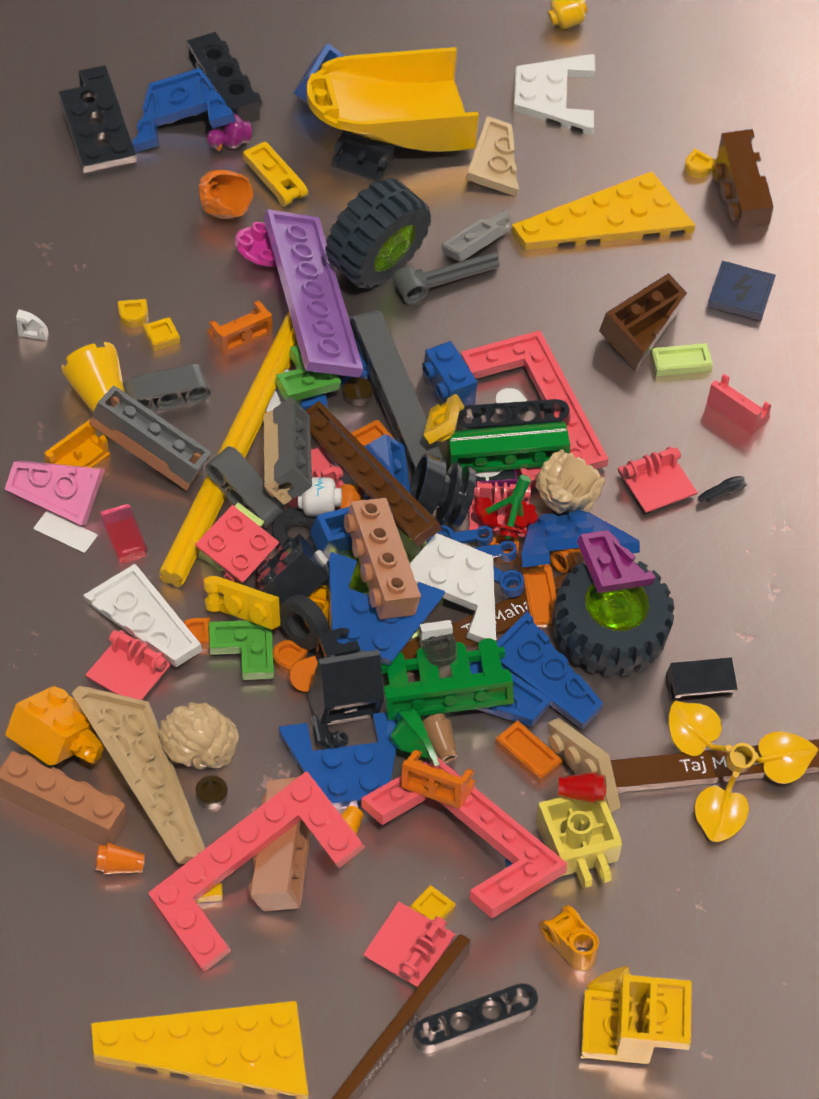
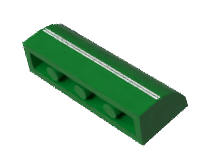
M565 421L454 431V434L446 440L450 466L454 462H458L462 465V468L466 465L474 467L476 472L542 467L543 463L549 460L554 453L562 449L565 453H570V440Z

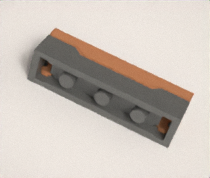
M115 385L98 401L89 422L90 425L186 491L202 474L212 453Z

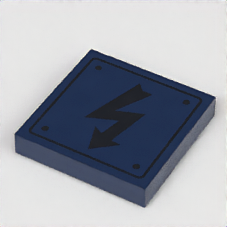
M722 260L707 306L762 321L776 275Z

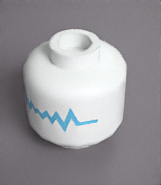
M312 477V487L298 496V508L303 509L306 516L317 517V515L335 511V507H341L342 489L336 488L335 481L332 478Z

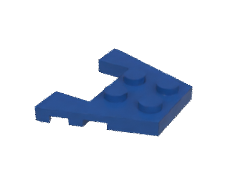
M197 68L149 84L142 107L144 114L142 120L138 121L136 127L138 134L136 138H133L132 145L136 153L159 146L157 126L166 123L170 124L191 115H199L207 110L212 128L235 122L236 118L201 68Z
M577 510L569 512V515L561 516L544 514L535 523L529 524L521 554L522 567L550 564L549 551L579 548L577 540L580 534L608 530L619 540L620 545L627 548L632 554L640 553V541L590 512Z
M330 552L327 561L329 568L330 631L338 628L349 629L348 636L337 639L339 643L345 644L348 641H357L360 650H379L381 663L390 666L412 639L420 624L426 621L433 609L440 603L445 591L419 582L417 586L421 598L415 615L379 619L376 608H373L370 604L369 595L349 589L357 560Z
M387 712L373 714L372 721L377 740L375 743L313 751L307 723L279 726V737L290 750V755L295 764L299 765L303 773L307 771L336 809H343L348 806H362V797L392 780L397 747L391 743L390 734L398 721L397 719L388 720Z

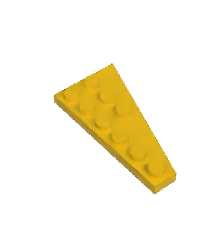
M651 171L512 224L511 232L524 250L558 247L559 243L575 242V245L586 244V240L599 239L600 242L642 238L644 234L659 233L660 236L670 235L671 231L684 230V233H694L695 224L654 172Z
M297 1001L91 1023L94 1061L136 1068L137 1066L156 1069L158 1073L171 1075L172 1072L187 1075L189 1079L240 1089L245 1086L265 1090L267 1094L278 1096V1093L296 1096V1099H308Z

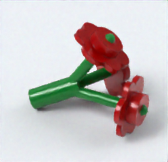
M520 475L512 495L494 505L488 497H477L475 512L478 519L486 526L490 525L492 528H499V534L505 536L506 539L517 538L518 534H527L528 531L522 529L527 527V524H533L538 520L535 505L527 504L523 501V497L531 482L530 477ZM511 503L512 507L505 509L506 525L498 524V513L496 510Z

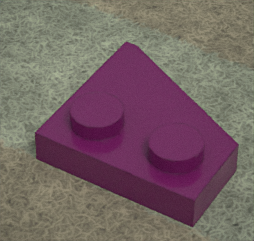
M608 530L580 534L577 543L598 593L651 585L655 580L654 574L650 570L645 573L634 562L636 556L627 548L622 547L619 540Z

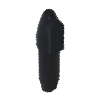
M734 476L722 481L720 484L699 495L698 502L701 504L711 502L726 493L732 495L747 486L744 477Z

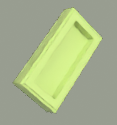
M707 343L651 348L650 356L656 376L712 371L713 363Z

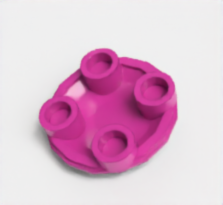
M254 222L252 227L244 228L238 232L235 237V245L239 253L247 260L262 266H277L266 224Z

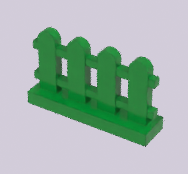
M492 638L482 639L478 644L479 650L467 651L463 643L454 642L448 646V654L436 655L432 647L424 646L417 650V658L405 660L404 654L401 652L390 666L381 663L382 674L387 673L389 685L384 686L388 720H396L397 712L414 708L419 716L514 704L512 676L509 669H502L500 658H505L504 647H498L497 642ZM481 661L483 673L471 674L469 662ZM450 665L452 677L440 678L438 666ZM419 669L421 681L408 682L407 671Z

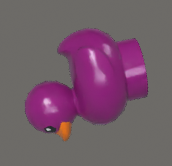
M234 114L236 121L223 125V132L218 129L210 131L207 135V142L211 147L216 148L218 152L221 151L224 144L227 148L237 149L242 143L250 142L252 136L251 123L243 121L241 117Z

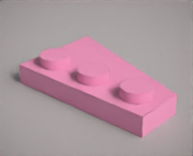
M15 461L13 462L5 490L79 525L87 524L105 469Z

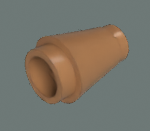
M442 713L432 715L423 720L422 722L436 756L444 763L456 759L458 754L451 721L446 719Z

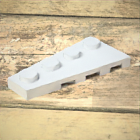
M136 564L83 595L87 604L133 637L139 639L143 644L149 645V648L154 652H162L164 658L175 667L203 651L200 642Z

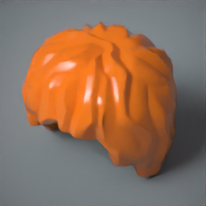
M229 170L208 171L200 179V184L198 185L199 200L203 210L213 217L220 219L243 216L244 212L248 211L254 195L249 178Z

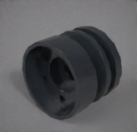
M425 453L420 458L410 484L411 495L431 515L436 510L439 523L444 524L448 520L450 526L458 528L465 520L473 501L476 469L469 465L462 468L460 463L454 462L446 473V460L444 458Z

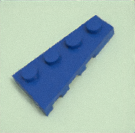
M528 611L497 641V646L504 647L505 658H500L502 667L509 669V672L552 699L551 707L583 730L603 709V702L580 674H576L569 666V661L562 652L559 654L550 643V638L547 634L536 626L533 617Z

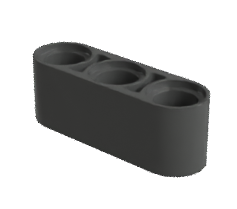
M197 364L134 376L123 383L126 394L154 413L197 404L205 401L211 395L203 367Z
M226 447L206 464L205 468L208 476L234 506L240 503L263 520L264 524L261 528L264 530L275 521L279 514L285 511L284 505L276 497H271L264 487L265 481L235 448Z

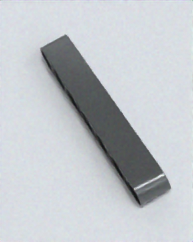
M375 310L351 316L350 325L355 341L395 438L405 446L407 467L413 477L422 455L426 453L440 458L443 457L436 441L429 444L424 436L427 419L381 311Z

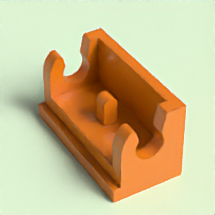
M260 301L253 303L255 309L251 310V313L222 326H219L214 320L208 322L211 328L207 329V335L222 355H226L272 334V314L270 311L268 312Z
M414 750L402 764L401 788L460 809L475 788L476 780L471 779L475 771L467 769L462 777L455 776L440 768L436 769L423 764V761L418 760L422 752Z

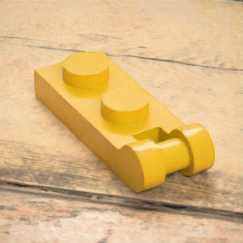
M266 141L243 151V160L275 194L282 207L291 204L295 198L302 199L308 196L306 185ZM290 186L291 189L287 190L285 187Z
M457 394L447 398V402L443 405L437 404L430 408L424 436L429 444L437 440L443 442L454 434L459 411L464 409V405Z
M209 576L204 579V590L208 593V597L205 598L206 610L210 612L221 611L272 630L281 625L279 597L218 576Z

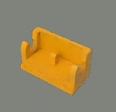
M88 420L44 452L45 463L96 468L111 457L110 452H108L107 438L104 434L98 438L96 428L90 425V420Z

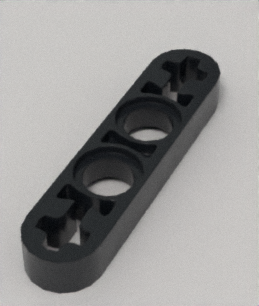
M559 399L464 406V409L459 411L457 426L459 431L564 421L567 426L571 416L568 404ZM527 411H531L536 415L530 421L520 419L521 414ZM541 411H544L545 419H541ZM555 411H560L559 417L553 416ZM502 413L506 415V419L501 423L491 421V417L495 414ZM482 415H485L486 423H482ZM467 417H473L472 423H466Z
M516 984L425 1017L415 1025L414 1044L422 1052H436L528 1018L536 1011L538 1002L537 991L529 984ZM521 995L524 1000L529 999L528 1006H524L521 1002L516 1003L517 996ZM488 1005H493L499 1008L501 1015L496 1019H488L483 1015L482 1009ZM511 1005L510 1013H508L507 1006ZM459 1016L464 1017L469 1021L470 1026L463 1031L456 1030L451 1025L452 1019ZM442 1023H444L445 1030H441ZM428 1029L431 1034L435 1033L434 1040L430 1041L428 1037H423V1031Z

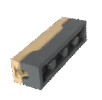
M292 397L264 414V487L271 497H276L283 505L312 487L310 415Z

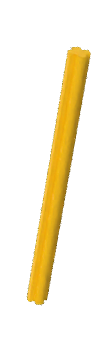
M289 311L218 454L230 446L238 450L245 458L264 420V414L267 413L268 404L277 387L275 384L276 375L284 373L285 369H289L292 363V359L289 356L290 347L298 345ZM208 474L159 570L161 573L159 578L165 584L172 583L175 587L183 586L200 550L195 544L212 527L226 498Z

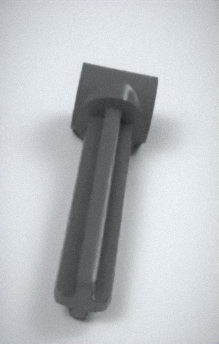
M491 253L425 273L421 269L415 270L412 266H405L394 274L393 282L404 301L408 304H414L426 296L428 288L498 268L500 261L496 253Z

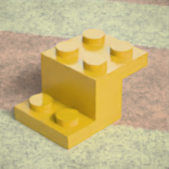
M623 974L619 993L585 990L583 998L581 1058L649 1064L654 1047L689 1050L691 1045L692 981Z

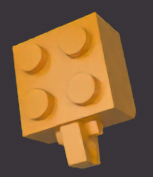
M55 685L16 703L5 736L49 766L57 764L73 755L94 763L100 760L105 748L77 701L69 696L64 689L58 688Z

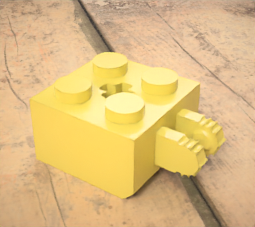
M559 797L538 803L535 823L542 841L549 849L567 862V871L562 876L577 872L582 887L592 886V876L589 869L596 867L603 883L611 881V870L608 864L619 860L622 842L606 800L592 804Z

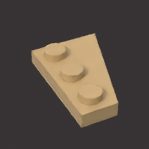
M489 116L486 117L465 179L517 197L519 184L516 181L517 165L514 162L515 146L512 124Z
M560 718L549 722L548 726L551 734L549 736V743L553 751L560 755L576 775L598 772V775H606L605 800L611 813L621 808L609 754Z

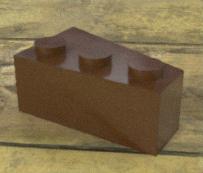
M753 129L722 133L716 164L712 166L713 177L720 184L721 197L727 201L729 216L731 220L735 221L738 230L769 226L774 208L766 176H760L757 162L761 161L759 152L754 153L752 148V139L755 137Z
M668 273L606 312L599 332L636 371L679 312L687 292Z

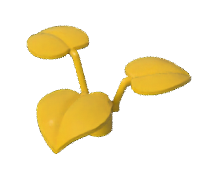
M674 701L670 708L668 719L669 732L673 743L681 752L693 757L699 756L707 746L711 750L728 753L726 764L732 771V776L726 789L723 790L718 786L708 787L700 792L694 805L697 822L707 838L714 843L724 841L735 835L747 820L749 805L746 797L740 793H731L739 773L746 772L754 762L764 763V773L770 780L779 784H789L798 780L805 773L810 762L818 752V748L807 739L782 731L771 732L759 741L758 751L762 757H759L754 748L747 743H738L733 747L729 744L726 746L716 745L712 742L720 736L722 725L718 714L713 709L698 703Z

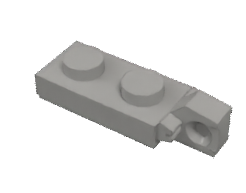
M501 211L489 220L481 218L442 243L443 254L459 262L470 258L471 255L490 245L494 240L504 236L512 229L510 214Z

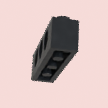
M216 31L187 40V60L193 70L201 68L217 93L224 99L228 108L230 107L233 114L241 117L243 121H249L250 123L260 120L261 97L252 90L248 76L243 75L240 71L239 63L236 58H232L227 43L224 40L221 41Z

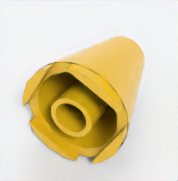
M103 342L105 347L97 348L96 344L93 343L79 348L66 358V366L61 365L63 375L92 412H94L98 401L113 385L125 392L118 353L115 346L109 342Z

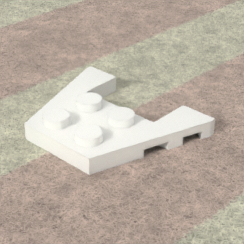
M595 54L516 66L514 112L543 121L549 118L561 122L562 127L571 129L574 126L583 129L584 134L593 135L594 110L567 109L566 100L567 77L594 79Z
M436 533L410 563L417 585L421 582L444 590V599L474 610L466 638L478 643L485 638H492L496 641L493 556Z

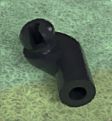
M316 715L311 718V725L317 745L325 749L346 747L349 742L346 733L342 732L340 734V731L330 732L327 724H319Z

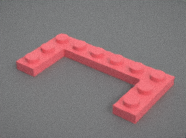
M540 330L461 352L462 359L475 379L524 366L542 400L559 399L568 404L571 418L567 425L570 440V453L574 455V458L580 457L584 459L586 465H592L593 469H599L608 465L609 459ZM555 411L553 416L559 417L560 411ZM541 467L516 469L519 476L526 475L530 477L531 482L529 486L531 488L536 487V478L541 471Z
M438 757L437 759L440 765L436 767L431 765L428 761H425L423 763L436 769L440 768L442 770H445V772L461 777L458 773H456ZM401 775L362 797V808L384 825L427 800L428 797L401 788ZM476 788L473 789L460 809L439 802L513 863L470 890L469 900L492 919L566 873L567 862Z
M307 771L148 892L186 948L205 972L232 952V950L196 901L301 820L304 821L338 868L342 867L366 848Z

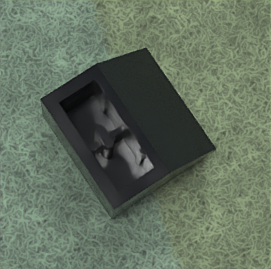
M300 533L294 538H287L280 545L279 552L272 559L266 558L256 569L257 590L279 597V608L285 600L294 595L300 594L308 597L328 578L327 567Z
M360 650L353 654L330 655L318 660L307 696L319 724L331 725L372 718L373 714L380 712L384 701V689L379 650Z

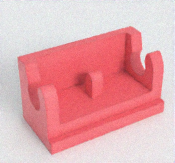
M723 374L721 382L715 380L711 383L707 405L753 435L770 419L771 404L765 401L763 408L730 387L728 385L730 377Z

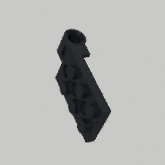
M106 65L79 70L78 75L81 87L59 91V99L83 173L136 162V154ZM84 97H93L95 101L85 103L82 99ZM99 118L102 120V123L94 125L89 120ZM100 139H105L110 142L106 146H99L98 144H96V142Z

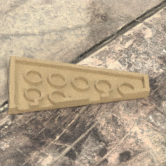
M79 685L72 692V695L179 864H186L202 852L205 847L172 761L163 750V743L159 735L160 730L149 702Z

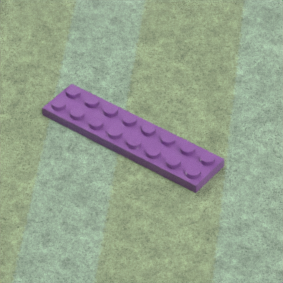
M267 209L264 220L305 370L360 377L363 365L334 267L328 261L325 247L327 244L319 217Z

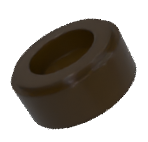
M351 378L344 384L343 397L350 405H366L372 398V385L364 378Z
M206 776L200 779L195 787L196 800L200 806L206 809H217L223 806L228 798L226 782L218 776Z

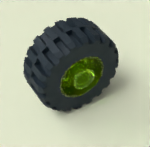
M381 179L379 182L370 184L366 190H361L354 200H350L345 210L341 211L338 215L336 223L332 225L331 233L327 236L326 240L327 246L325 247L328 261L357 287L373 288V286L382 285L385 280H389L399 269L403 268L408 261L410 262L416 250L423 244L422 241L427 236L428 227L431 224L429 207L397 179Z
M641 561L638 562L637 565L647 573L649 571L647 570L648 565ZM579 563L573 567L572 572L568 573L562 581L552 614L554 637L557 641L561 640L559 647L566 655L570 653L572 655L571 661L577 666L580 664L587 666L586 671L595 674V671L603 672V676L613 677L614 673H619L621 677L631 675L633 669L636 672H640L647 668L648 663H654L666 644L673 625V611L675 608L674 600L669 597L670 589L666 583H660L661 576L656 571H652L655 580L651 585L598 593L587 565Z

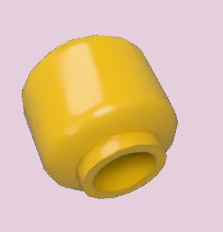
M552 0L548 16L553 26L558 24L561 29L568 30L584 22L588 9L584 0Z

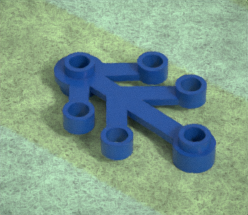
M440 525L442 530L437 533L462 544L476 541L478 545L483 547H475V549L490 554L493 558L500 557L503 561L509 562L517 557V547L512 541H503L501 544L490 545L493 541V531L488 526H480L474 530L454 532L448 526ZM482 534H488V535H489L487 538H480V537H479V536L482 535ZM505 549L513 550L511 553L503 552ZM493 566L494 582L500 585L504 595L516 598L523 593L525 582L523 575L519 571L509 570L503 572ZM510 585H517L516 588H508Z

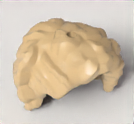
M563 449L554 453L549 460L543 463L541 471L536 478V488L539 490L541 499L557 513L564 511L569 513L577 510L586 512L590 510L594 502L600 497L602 486L605 484V479L600 477L598 470L593 469L592 465H586L584 459L580 457L574 458L572 453H565Z
M189 702L188 707H175L173 712L167 715V720H161L160 740L163 743L164 752L168 754V757L173 762L184 763L188 767L194 766L199 770L205 767L221 768L223 765H228L235 754L236 744L239 742L238 730L235 723L222 715L216 707H212L206 702L201 704Z

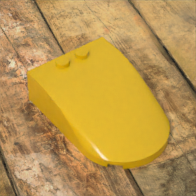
M456 47L338 57L323 63L322 69L316 73L312 72L308 79V105L320 120L330 126L376 141L417 150L455 151L476 149L479 114L478 111L465 112L454 80L457 56Z

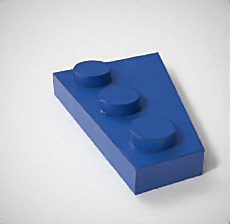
M481 661L469 662L471 674L483 673ZM511 673L514 704L477 708V710L515 722L518 720L524 725L533 727L551 706L552 699Z

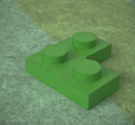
M299 345L290 347L289 356L297 369L277 374L275 384L285 401L290 397L298 401L339 390L341 385L337 374L306 371Z
M249 621L209 622L210 655L241 654L242 680L274 679L272 629Z

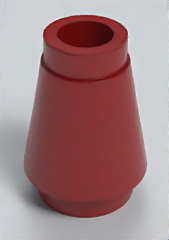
M598 772L559 777L558 795L559 797L597 804L598 801H605L606 775H598Z

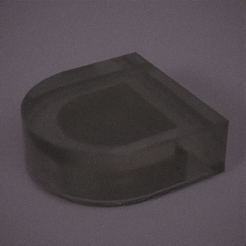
M453 634L422 640L423 650L429 663L435 666H446L456 660L457 645Z

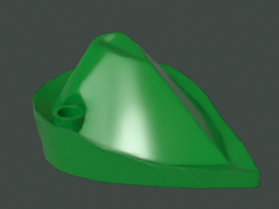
M410 708L397 712L398 723L390 734L391 743L409 753L419 750L422 752L421 759L428 761L435 767L440 765L424 724L416 710Z

